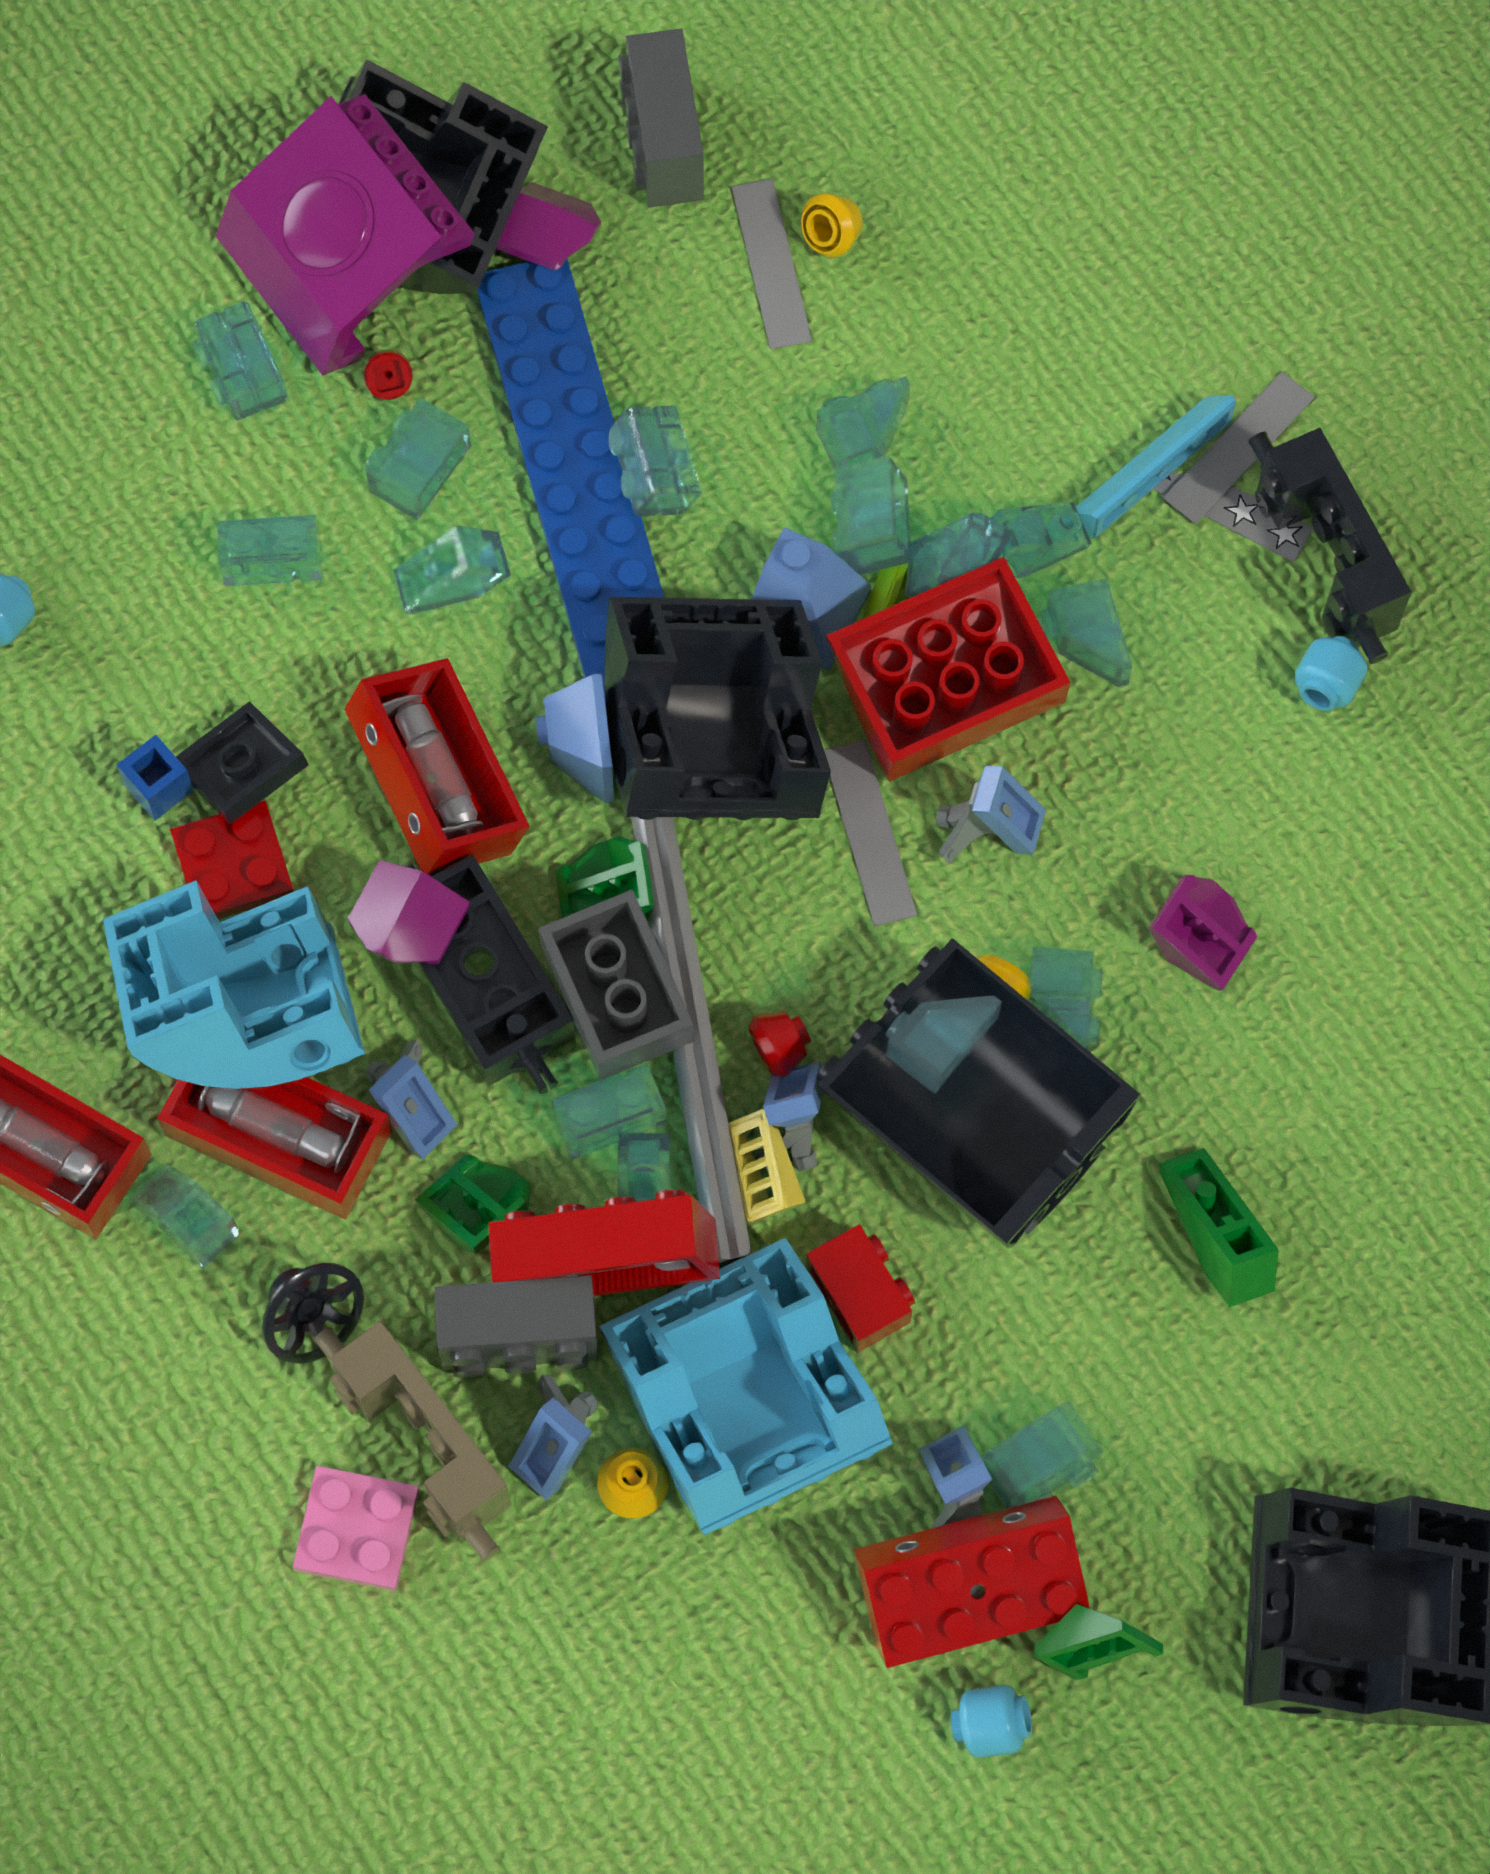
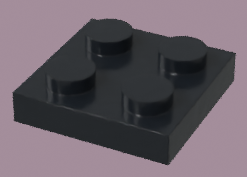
M250 701L176 756L187 769L193 788L230 825L309 766L303 752Z

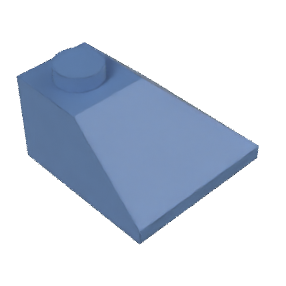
M784 527L763 567L752 599L801 600L822 661V668L830 671L835 659L826 636L856 621L872 586L831 548Z
M602 673L592 674L544 698L545 716H536L539 746L549 745L550 762L604 803L614 802V787Z

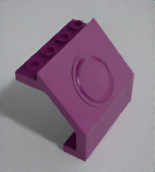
M364 94L337 104L333 97L330 96L230 191L216 238L318 371L324 376L362 359L365 347L353 333L354 329L400 284L421 266L469 247L475 233Z

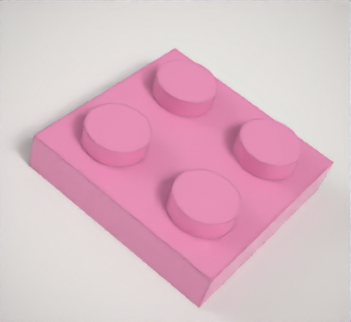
M316 1466L293 1563L294 1571L397 1592L420 1491L419 1486Z

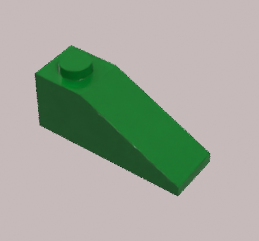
M1202 1148L1159 1163V1172L1203 1271L1230 1308L1275 1292L1279 1249L1206 1149Z

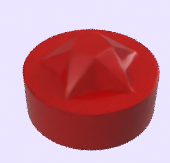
M390 349L378 351L366 363L364 371L366 386L378 398L385 400L397 399L408 391L412 383L411 364L398 351Z

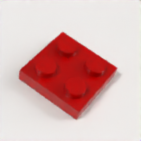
M266 800L258 803L231 825L218 814L170 829L186 884L195 880L198 882L218 919L251 910L294 892Z

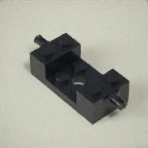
M1317 428L1274 447L1267 432L1264 431L1254 435L1249 439L1248 443L1261 464L1260 469L1262 471L1257 491H1255V499L1263 516L1266 518L1272 517L1278 530L1313 516L1312 525L1318 539L1322 543L1328 542L1335 555L1334 565L1337 573L1322 614V621L1327 634L1331 638L1336 636L1346 637L1356 643L1358 647L1361 646L1370 664L1382 661L1389 653L1379 638L1398 630L1412 591L1321 428Z
M471 854L432 876V878L469 901L470 906L440 963H418L461 1033L463 1047L487 1087L512 1073L527 1070L539 1094H544L548 1092L547 1085L550 1090L558 1085V1081L551 1073L544 1059H546L551 1051L576 1038L574 1019L474 855ZM415 861L417 870H421L417 861ZM413 863L407 866L409 868L416 869ZM475 953H485L493 959L494 964L488 973L473 975L465 968L466 960Z

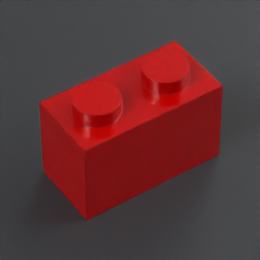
M860 1224L807 1253L805 1266L857 1353L910 1324L913 1312L910 1306L915 1304L914 1297L905 1281L901 1277L894 1280L884 1265L889 1258L879 1238L874 1233L867 1236Z

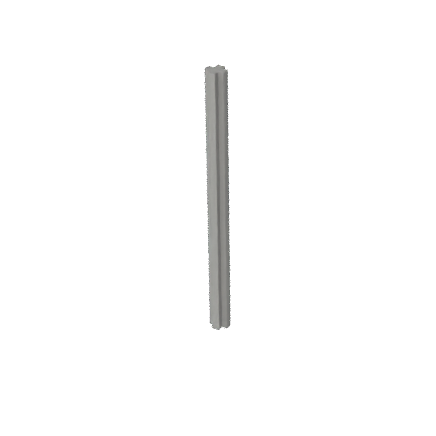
M631 817L635 840L642 842L646 846L654 908L648 912L651 931L694 1024V1042L673 1050V1057L699 1203L716 1219L719 1269L752 1253L673 817H656L651 820Z

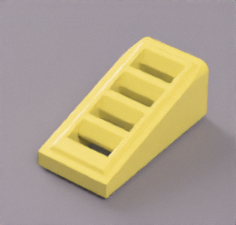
M764 1108L728 1123L744 1214L748 1224L766 1219L805 1203L804 1195L778 1126L768 1124ZM759 1126L761 1137L748 1142L745 1132ZM763 1147L765 1157L755 1160L752 1151ZM768 1167L769 1177L762 1179L759 1170ZM770 1187H772L774 1196L769 1198L766 1191Z

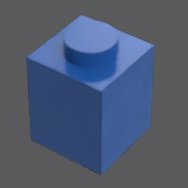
M154 735L117 764L124 786L154 821L194 791L187 769L157 735Z

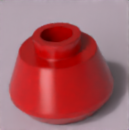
M785 1011L756 1014L748 1025V1031L754 1046L771 1075L787 1077L807 1056L804 1046L811 1043V1038L798 1015L790 1019Z

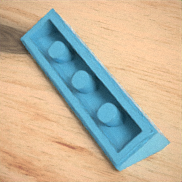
M1232 395L1204 398L1074 508L1070 513L1071 519L1092 539L1098 537L1228 426L1232 421L1236 399Z

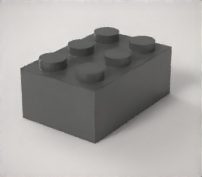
M683 29L626 36V55L618 56L621 77L619 85L622 106L626 108L627 113L626 129L629 148L633 149V173L636 191L645 190L648 208L704 200V154Z
M633 889L538 928L540 947L567 1008L574 1019L575 1026L600 1081L694 1042V1024Z
M592 1275L434 1287L438 1351L444 1372L453 1371L455 1377H478L484 1375V1369L505 1367L506 1373L524 1374L536 1371V1365L557 1363V1368L561 1370H578L588 1367V1361L599 1360Z

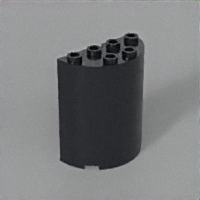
M951 938L942 949L934 946L926 953L917 966V970L920 973L908 986L904 982L899 983L888 995L883 1003L888 1010L877 1022L872 1021L870 1018L866 1019L850 1038L853 1046L841 1059L837 1055H833L819 1070L816 1079L820 1081L818 1088L1006 1248H1011L1017 1244L1024 1233L1030 1234L1090 1169L1106 1148L1102 1143L1124 1124L1135 1107L1140 1093L956 940Z

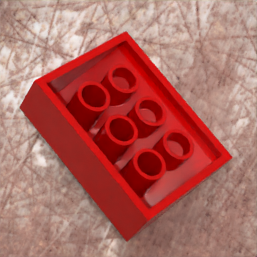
M1004 556L826 636L866 738L889 782L1065 703L1071 684Z

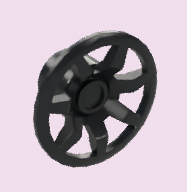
M319 1263L304 1269L292 1268L280 1274L269 1289V1303L263 1316L262 1332L267 1348L282 1361L295 1364L309 1363L326 1357L317 1343H315L318 1348L316 1350L296 1353L304 1343L305 1332H310L314 1340L324 1330L323 1324L326 1321L345 1325L337 1335L340 1341L344 1343L357 1326L363 1311L364 1293L357 1276L345 1266L336 1263ZM328 1274L342 1276L347 1280L334 1288L327 1289ZM353 1292L354 1302L351 1313L332 1306V1303L344 1301ZM290 1329V1335L284 1349L277 1345L274 1332Z

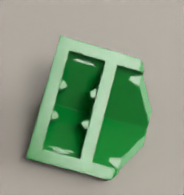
M617 836L592 845L568 866L562 865L555 871L561 918L632 889L644 915L654 908L646 846L642 842Z
M465 1155L420 1194L415 1201L458 1248L478 1254L490 1243L489 1222L503 1221L507 1213L529 1209L531 1184L512 1168L482 1162L473 1155Z
M1078 1604L1034 1647L1035 1658L1075 1680L1087 1678L1089 1669L1134 1653L1148 1652L1155 1657L1164 1654L1163 1643L1123 1620Z

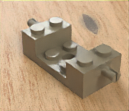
M379 1321L347 1346H344L331 1327L320 1332L314 1338V1342L318 1344L331 1362V1367L335 1374L329 1380L335 1387V1394L351 1415L360 1410L369 1422L398 1400L400 1403L398 1405L399 1409L413 1428L418 1430L424 1425L429 1433L426 1434V1437L431 1443L429 1447L443 1466L442 1469L424 1481L429 1498L423 1501L428 1509L427 1514L444 1537L453 1532L461 1544L467 1540L482 1562L494 1556L500 1550V1547L493 1541L484 1526L512 1506L507 1484L390 1332Z

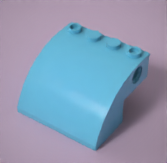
M195 880L103 919L127 1048L134 1058L148 1067L175 1079L202 1086L240 1089L268 1087L296 1081L347 1063L365 1054L333 926L330 922L326 921L308 886L219 922L198 882Z
M786 1238L721 1268L720 1279L689 1283L599 1326L648 1434L703 1535L716 1529L725 1528L735 1520L764 1506L775 1504L781 1498L811 1483L820 1482L830 1474L859 1460L870 1458L877 1451L893 1444L876 1396L840 1343L823 1294Z

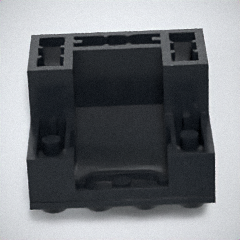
M366 60L355 76L349 78L338 104L365 94L475 233L469 247L421 266L398 287L437 294L474 292L482 282L548 126L465 82L460 85L448 101H445L383 67Z
M610 597L605 641L606 716L612 764L626 817H638L644 820H651L656 817H686L691 820H701L703 818H736L739 820H750L752 818H783L786 820L820 818L831 769L811 712V705L822 661L801 600Z
M1291 1487L1263 1495H1256L1254 1497L1243 1706L1310 1717L1365 1723L1419 1726L1489 1725L1490 1510L1414 1495L1374 1504Z

